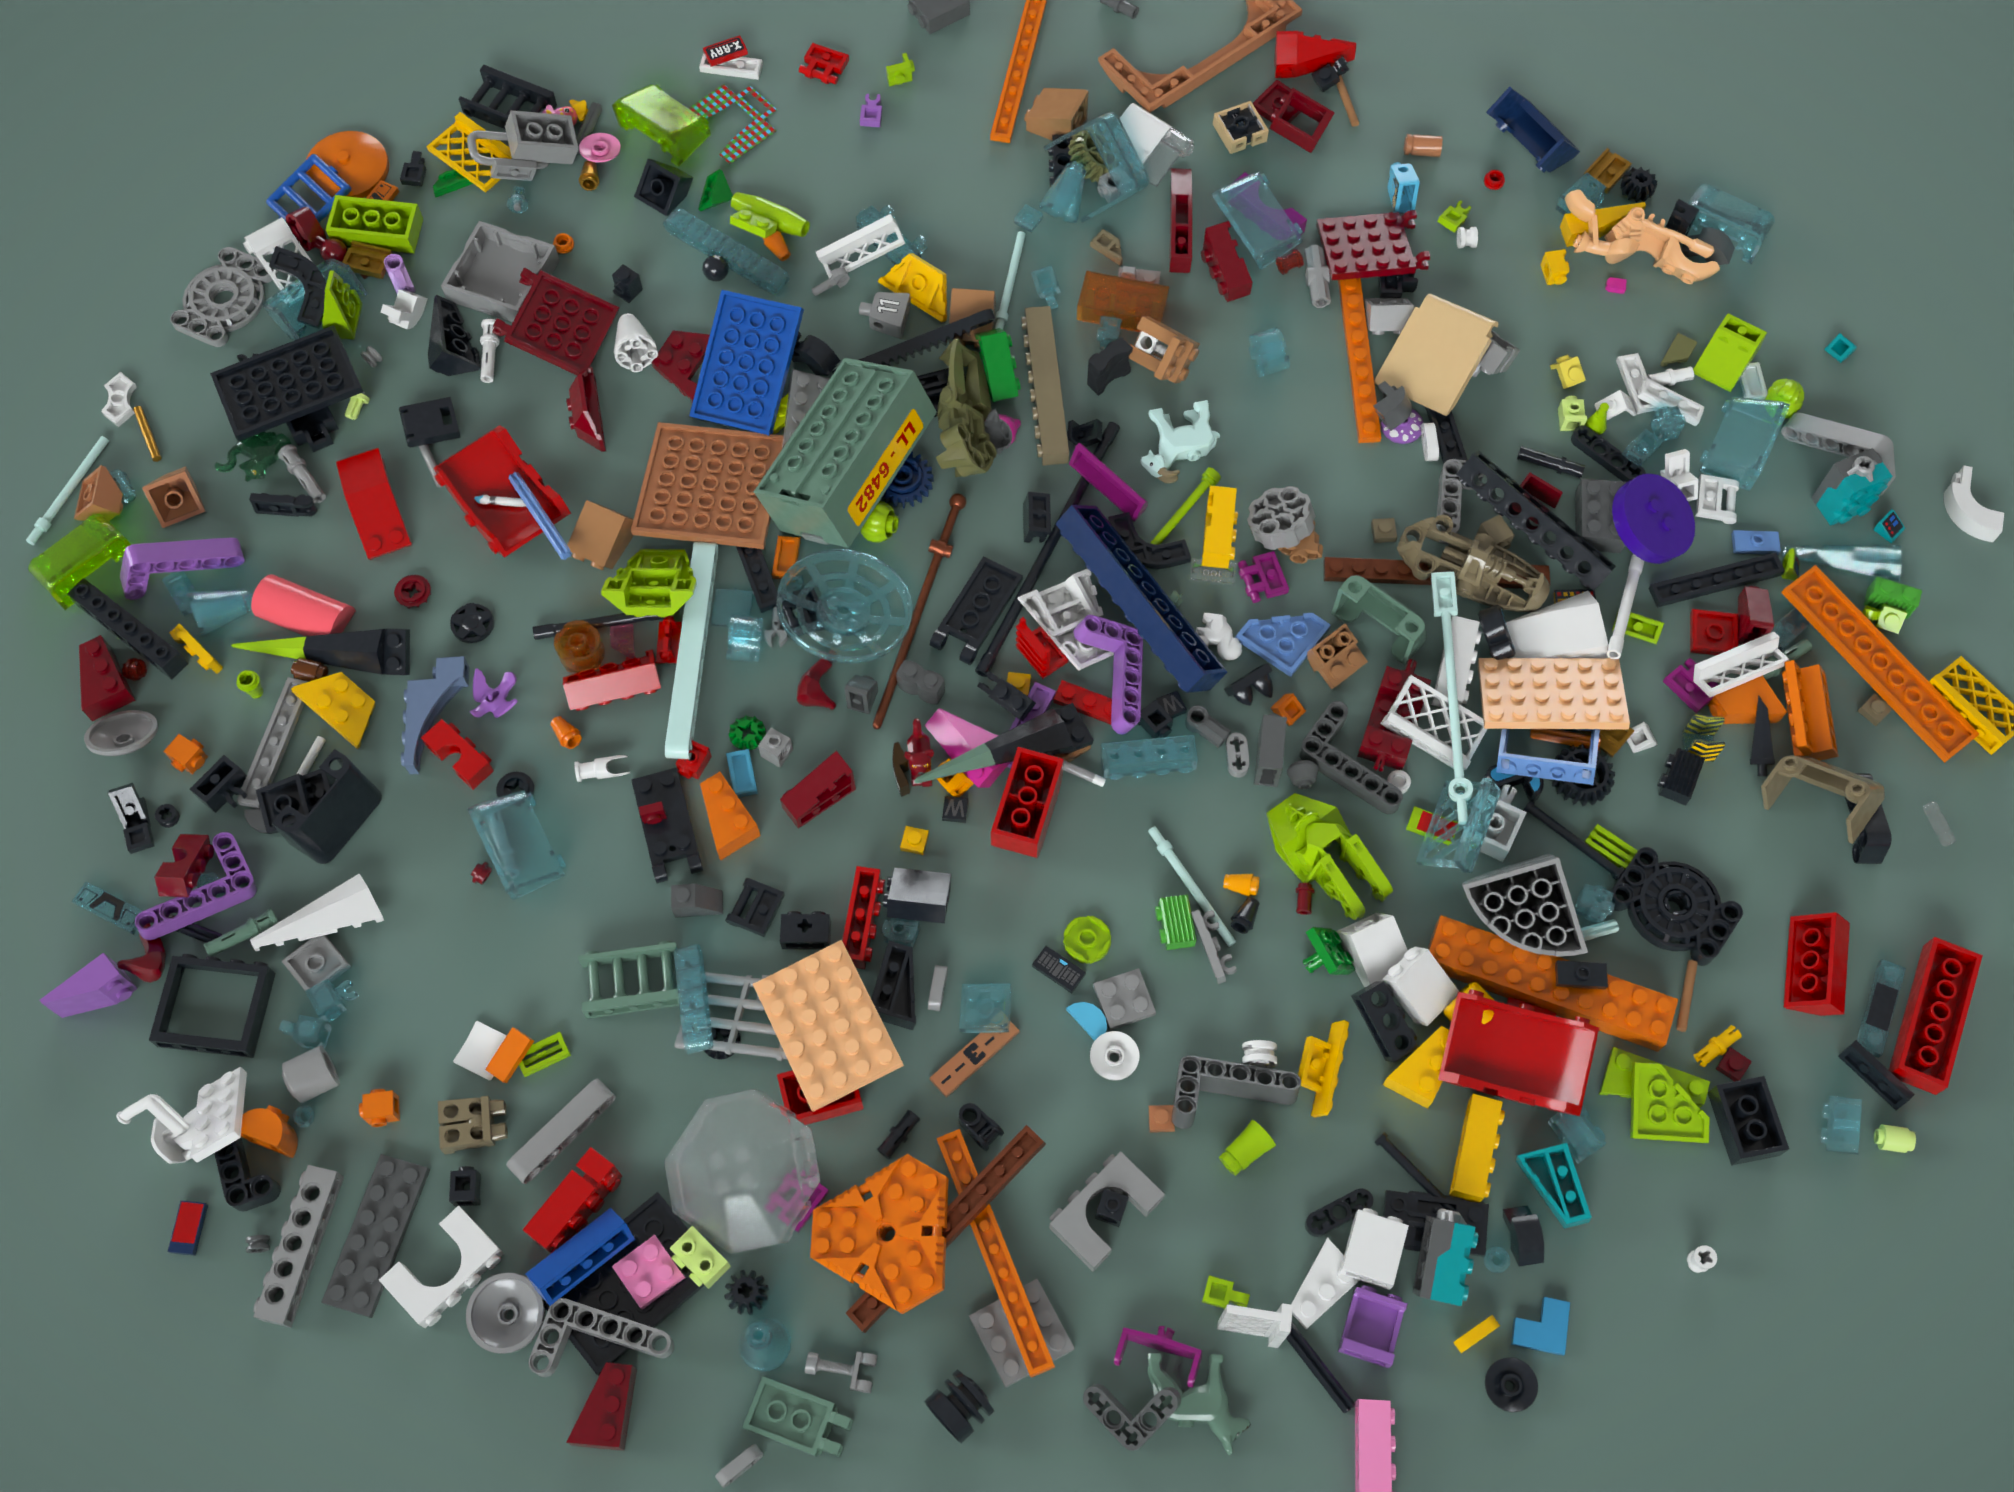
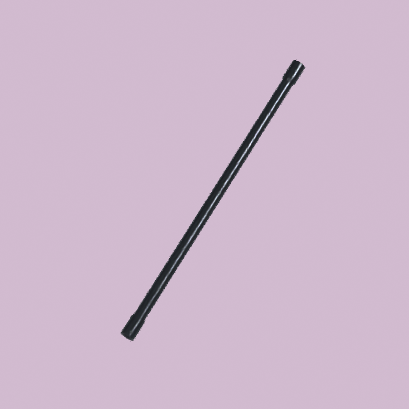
M1114 422L1108 423L1102 434V441L1099 442L1093 453L1101 461L1120 430V426ZM1083 476L1080 477L1058 520L1071 505L1079 504L1089 485V482ZM1056 524L990 646L977 665L975 672L978 675L987 677L985 674L994 665L1002 645L1023 608V605L1017 598L1033 590L1062 536Z

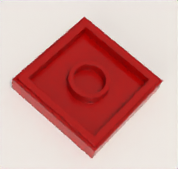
M1699 609L1691 610L1690 653L1719 655L1739 646L1738 614Z

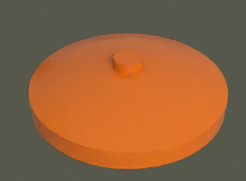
M343 131L329 135L319 141L307 156L308 158L310 155L316 154L329 167H334L339 172L338 175L351 186V192L347 195L349 197H367L380 180L385 181L389 171V159L383 145L375 137L359 131ZM315 164L306 172L331 197L341 189Z

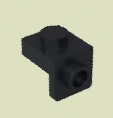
M1095 419L1079 425L1074 420L1069 421L1068 440L1075 445L1081 443L1085 447L1101 442L1102 422Z

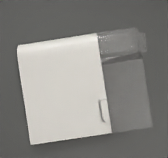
M1135 103L1129 105L1106 136L1114 144V149L1118 150L1117 155L1120 157L1118 162L1155 187L1159 185L1178 157L1190 156L1195 147L1193 139Z

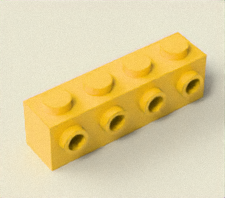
M1472 1094L1468 1099L1449 1196L1478 1203L1484 1197L1488 1198L1491 1183L1487 1182L1488 1175L1493 1173L1496 1159L1492 1158L1493 1150L1498 1148L1500 1134H1497L1498 1125H1502L1505 1111L1501 1110L1502 1101L1477 1094Z

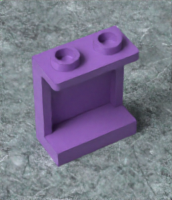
M1362 1285L1361 1288L1357 1287L1353 1292L1338 1352L1385 1368L1391 1367L1395 1357L1393 1353L1400 1325L1408 1304L1402 1302V1298L1393 1294L1383 1296L1377 1294L1375 1288Z

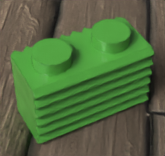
M1876 576L1867 588L1863 605L1879 610L1882 609L1883 604L1907 611L1905 619H1908L1919 606L1922 590Z
M1188 895L1160 898L1158 906L1155 907L1156 920L1162 923V929H1159L1161 944L1165 943L1166 950L1195 947L1196 935Z

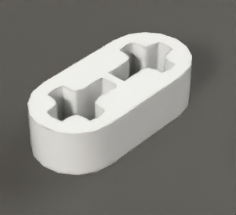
M1422 423L1421 440L1425 461H1438L1439 445L1435 424Z

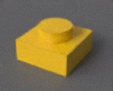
M1008 672L1007 682L1028 696L1031 674Z
M906 826L900 850L924 855L929 830Z

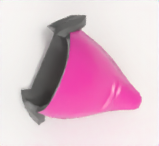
M994 409L987 416L984 427L985 432L989 434L990 441L996 448L997 454H1000L1003 449L1008 448L1016 440V433L1021 426V421L1007 415L998 414L996 409Z

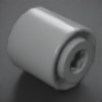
M322 1045L282 1064V1077L292 1097L296 1098L300 1103L340 1085L337 1071Z

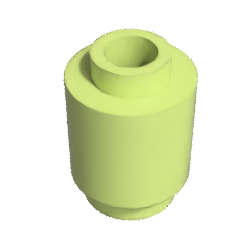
M1881 1124L1879 1129H1876L1874 1132V1143L1877 1144L1880 1150L1906 1153L1907 1151L1914 1150L1916 1135L1914 1131H1909L1905 1127Z

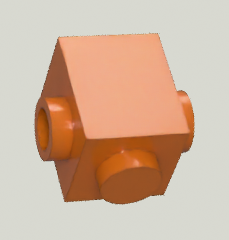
M178 734L163 751L171 759L172 766L180 772L186 770L192 775L204 765L205 760L208 758L202 750L204 746L194 738L190 741L181 734Z
M374 1089L369 1094H362V1103L359 1104L360 1117L372 1127H383L387 1125V1122L400 1121L399 1096L393 1090L386 1091L385 1089Z

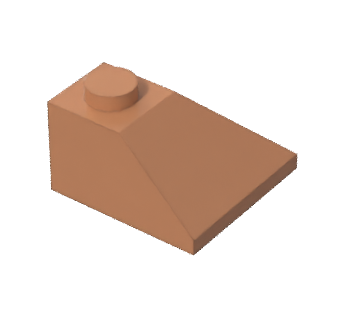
M101 465L82 481L74 515L75 520L110 521L116 515L119 516L123 510V503H121L123 494L105 466Z
M186 466L167 473L142 487L162 528L205 512L197 487Z

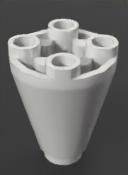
M627 313L622 315L618 321L614 356L620 366L637 373L650 365L653 359L657 358L658 351L655 341L633 314Z

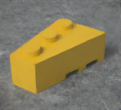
M1443 1026L1438 1028L1386 1078L1383 1086L1428 1109L1443 1082L1438 1080L1449 1029Z

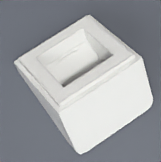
M1645 722L1633 727L1634 733L1627 740L1633 753L1658 745L1649 726Z

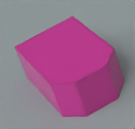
M1610 277L1607 279L1605 289L1608 292L1624 294L1627 279Z

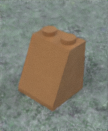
M1043 88L1040 95H1036L1031 110L1028 109L1025 114L1026 131L1052 140V135L1077 134L1087 120L1089 91L1085 89Z
M952 288L949 324L986 309H992L995 315V291ZM994 322L972 330L971 336L965 333L963 334V339H960L958 336L955 339H959V343L963 346L974 345V348L980 349L979 340L975 339L974 334L993 330Z
M586 500L567 544L572 552L571 557L583 562L586 558L592 561L591 566L600 570H604V567L613 569L634 536L631 532L633 519Z

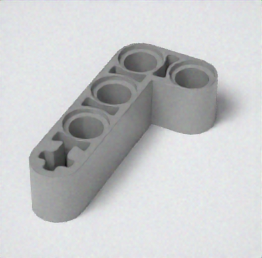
M1449 459L1444 463L1439 477L1437 516H1449L1453 521V529L1451 531L1458 533L1460 528L1462 489H1474L1463 485L1456 475L1466 463V460ZM1479 473L1478 478L1482 482L1484 474ZM1436 525L1438 530L1446 531L1443 525ZM1443 540L1439 541L1441 544L1449 545V543Z

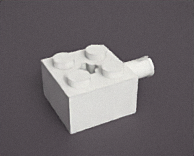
M1503 785L1498 799L1482 792L1459 842L1501 862L1507 856L1527 813L1511 805L1517 790L1512 787L1508 795L1507 792L1510 785Z

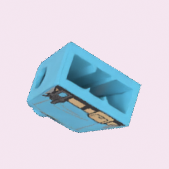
M1396 162L1390 167L1387 186L1393 212H1399V214L1415 210L1420 181L1410 163L1401 164Z

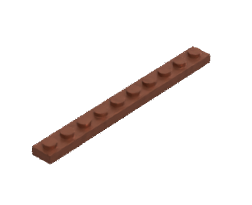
M1324 558V581L1345 582L1350 576L1357 575L1365 578L1370 583L1431 585V576L1426 580L1415 578L1412 570L1406 565L1404 560ZM1419 564L1423 571H1429V567L1426 564ZM1531 565L1537 571L1542 572L1550 584L1549 565ZM1502 577L1497 584L1502 588L1523 589V585L1515 581L1509 582Z
M1026 1125L948 1206L947 1228L942 1229V1236L946 1238V1248L1046 1145L1029 1126ZM926 1229L925 1236H932V1229ZM865 1292L846 1314L862 1332L866 1333L890 1306Z

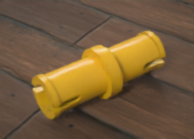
M1730 1025L1719 1036L1712 1037L1709 1040V1044L1693 1055L1697 1063L1700 1060L1702 1061L1699 1064L1700 1066H1707L1718 1055L1725 1054L1727 1048L1742 1037L1740 1031L1737 1029L1734 1032L1733 1030L1736 1027Z

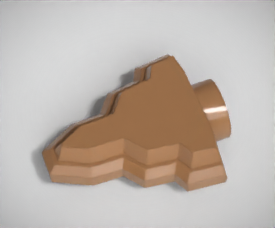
M1314 529L1310 536L1303 538L1298 545L1291 548H1278L1283 554L1290 556L1291 561L1299 564L1306 563L1308 559L1316 560L1322 558L1323 546L1319 544V535Z

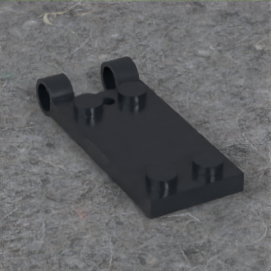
M983 556L938 629L932 635L929 645L941 651L947 642L948 636L951 635L967 643L960 654L959 660L971 665L980 647L1022 582L1023 575Z
M677 767L631 779L637 806L640 807L662 801L667 816L666 819H662L657 824H644L641 819L656 883L668 881L664 863L686 857L691 874L702 872L703 867ZM676 847L675 851H670V848Z

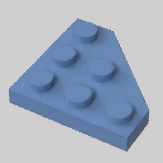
M1303 613V616L1290 617V615L1276 616L1268 620L1259 621L1258 619H1250L1235 638H1238L1239 642L1289 677H1292L1307 658V652L1321 641L1331 625L1314 613Z

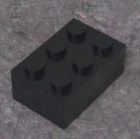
M1765 1076L1716 1085L1708 1092L1731 1166L1777 1157L1789 1150Z

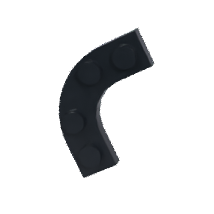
M276 246L269 267L292 275L300 280L305 294L297 321L319 329L324 314L326 281L322 273L312 261L303 255Z
M1130 512L1108 517L1110 524L1144 567L1164 569L1191 562V555L1185 539L1154 545L1145 542L1139 537Z

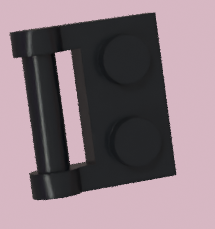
M746 878L743 883L744 888L731 914L727 915L725 921L732 926L740 927L765 937L785 894L783 891ZM752 891H757L758 893L745 919L741 918L740 916Z

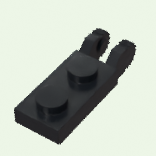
M251 493L249 498L257 514L310 517L317 512L313 498L304 494L295 497L290 495Z
M988 670L985 675L990 680L995 681L997 685L993 690H990L987 685L980 682L977 687L1023 722L1036 702L1003 678H998Z

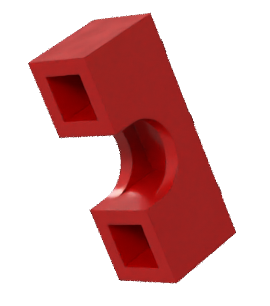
M441 719L421 739L425 746L441 761L450 754H461L458 762L452 767L457 776L474 790L494 772L490 765L492 760L483 751L481 753L477 752L474 749L476 745L468 737L463 739L459 735L461 732L453 723L448 725Z

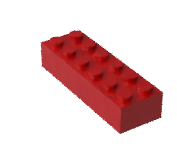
M1933 937L1923 945L1889 1071L1901 1082L1934 1095L1948 1088L1983 955L1937 937Z

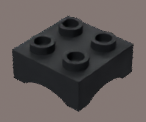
M1122 337L1115 342L1111 341L1104 350L1093 354L1088 361L1087 385L1098 396L1104 392L1106 386L1111 381L1124 377L1131 372L1129 354L1132 353L1133 348Z

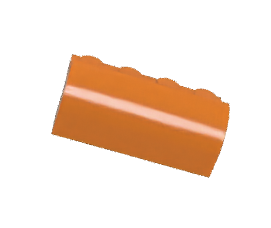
M1794 660L1785 662L1786 671L1782 672L1794 756H1809L1818 760L1839 757L1825 671L1819 664L1800 668Z

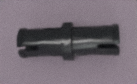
M907 1110L895 1127H891L889 1130L891 1133L880 1147L877 1148V1151L885 1158L890 1159L900 1144L907 1141V1135L920 1121V1118L911 1110Z

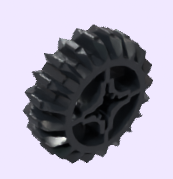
M1583 744L1579 745L1578 748L1572 745L1568 750L1563 749L1555 757V760L1588 764L1590 746L1585 749ZM1601 749L1597 752L1596 772L1600 780L1599 784L1596 782V777H1594L1593 785L1553 780L1552 787H1559L1557 794L1564 793V801L1571 798L1573 799V805L1580 801L1583 807L1588 802L1594 805L1597 800L1602 801L1606 795H1609L1615 783L1613 780L1615 772L1611 771L1613 763H1606L1608 756H1600Z

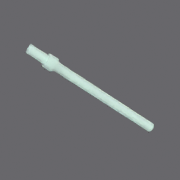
M1022 231L1017 233L1000 308L995 316V329L1000 328L1003 330L1004 325L1008 321L1009 315L1007 311L1026 235Z
M103 436L99 438L44 516L38 518L34 524L35 528L26 539L29 544L35 545L42 533H46L51 527L50 522L108 444L109 440Z
M1156 826L1149 829L1148 833L1158 845L1157 850L1162 856L1165 855L1204 913L1211 910L1214 911L1215 916L1209 918L1212 924L1219 923L1217 931L1227 946L1230 947L1235 944L1236 940L1173 852V846L1169 840L1164 839Z

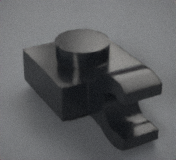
M1341 57L1335 62L1333 67L1328 63L1311 74L1312 78L1321 91L1325 92L1340 82L1339 76L1349 70L1347 67L1348 63L1344 57Z
M413 151L411 162H404L400 177L402 185L422 187L426 173L425 159L421 158L422 152Z

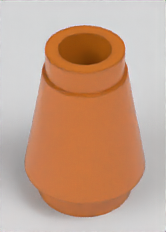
M776 230L774 234L763 238L764 245L780 261H785L791 256L781 232Z
M557 716L551 721L550 725L561 746L573 749L580 744L582 740L580 730L561 716Z

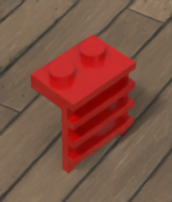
M1024 617L1020 618L1019 624L1016 625L1018 630L1016 631L1018 636L1016 638L1018 642L1016 647L1042 679L1068 663L1067 657L1041 626L1031 631L1026 625V619Z

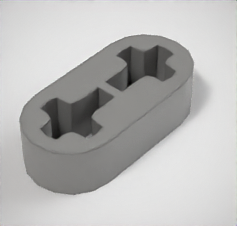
M1232 733L1228 736L1225 746L1227 769L1232 776L1240 778L1245 776L1249 769L1248 743L1246 737L1241 733ZM1233 741H1238V744H1241L1239 752L1235 751V745H1232ZM1237 758H1239L1240 765L1242 766L1241 770H1237V766H1235Z
M935 965L928 1010L941 1011L948 974L947 966Z
M757 1444L751 1445L721 1469L715 1478L725 1488L764 1456L763 1452Z

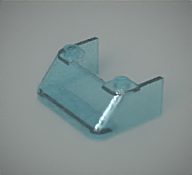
M333 258L317 265L326 283L329 271H335L343 279V283L350 285V289L355 290L360 295H368L349 265ZM299 279L267 299L262 305L272 319L292 340H297L303 336L307 328L306 324L297 321L305 294L303 284Z

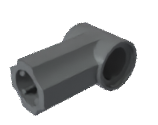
M1196 705L1189 709L1185 720L1186 728L1192 733L1200 734L1217 748L1222 746L1231 731L1208 715V711L1203 706ZM1197 716L1201 718L1202 721L1195 722L1193 721L1192 717Z

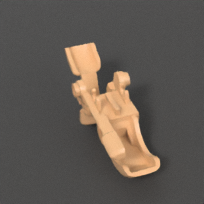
M1581 190L1571 191L1564 198L1570 212L1578 219L1588 222L1589 235L1586 231L1582 235H1577L1572 245L1575 247L1574 253L1585 251L1605 256L1607 263L1615 264L1630 257L1636 251H1645L1655 258L1653 267L1661 268L1664 273L1674 275L1686 284H1693V282L1707 279L1720 270L1718 263L1715 261L1707 263L1690 261L1682 253L1679 242L1688 246L1689 250L1705 258L1710 257L1714 253L1712 245L1698 238L1691 239L1677 231L1665 228V219H1661L1660 224L1654 223L1653 218L1655 214H1650L1645 219V212L1640 207L1632 208L1628 215L1621 219L1604 236L1606 241H1601L1598 237L1597 215H1595V204L1588 200Z

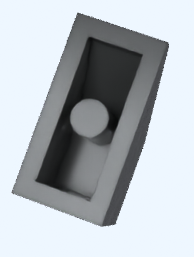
M854 675L844 688L847 708L870 714L878 693L877 681L870 676Z
M699 884L671 885V909L675 918L723 914V891Z

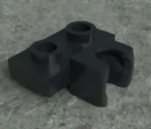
M1415 273L1379 276L1380 298H1401L1403 292H1414L1418 285V279L1414 278Z

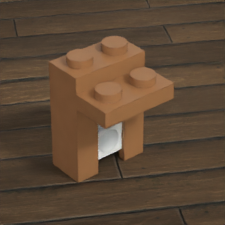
M1142 316L1137 326V329L1141 330L1134 345L1129 344L1133 348L1132 353L1129 354V359L1155 372L1154 377L1160 380L1168 379L1173 383H1181L1189 374L1190 370L1188 367L1191 361H1195L1199 354L1198 347L1200 343L1150 316ZM1147 337L1152 339V346L1150 348H1147L1145 344ZM1160 341L1163 342V343H1165V344H1167V345H1169V346L1166 347V345H1162V343H1160ZM1155 352L1162 354L1163 358L1156 355Z

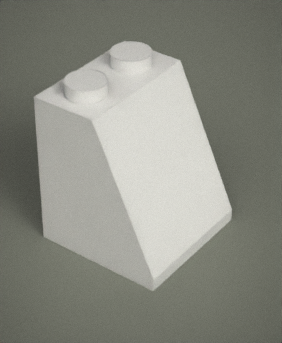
M1375 913L1336 931L1341 937L1342 942L1340 944L1343 949L1349 952L1353 958L1354 963L1352 964L1364 987L1375 981H1383L1382 979L1388 974V970L1398 964L1408 951L1393 915Z

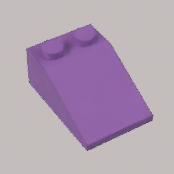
M102 953L39 1001L58 1016L64 1018L116 1005L121 1001L127 1000L138 988L126 972L118 968L116 962Z

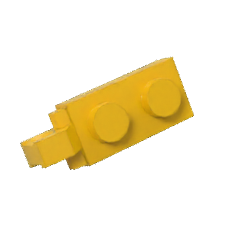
M180 623L169 632L178 644L185 643L183 648L191 656L197 655L199 657L197 662L206 671L210 668L218 674L223 669V666Z

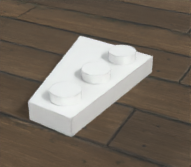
M1329 1238L1323 1244L1291 1303L1293 1305L1292 1315L1305 1329L1310 1327L1360 1281L1339 1274L1344 1255Z

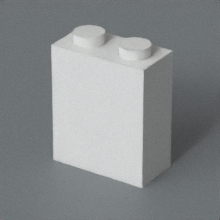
M1420 947L1409 949L1404 954V958L1398 964L1392 966L1388 970V974L1382 979L1385 984L1391 987L1395 998L1413 1022L1428 1026L1456 998L1459 992L1431 952Z
M1358 1209L1354 1216L1339 1274L1390 1290L1394 1286L1409 1225L1403 1224V1220L1397 1217L1388 1216V1218L1378 1216V1212L1372 1209Z

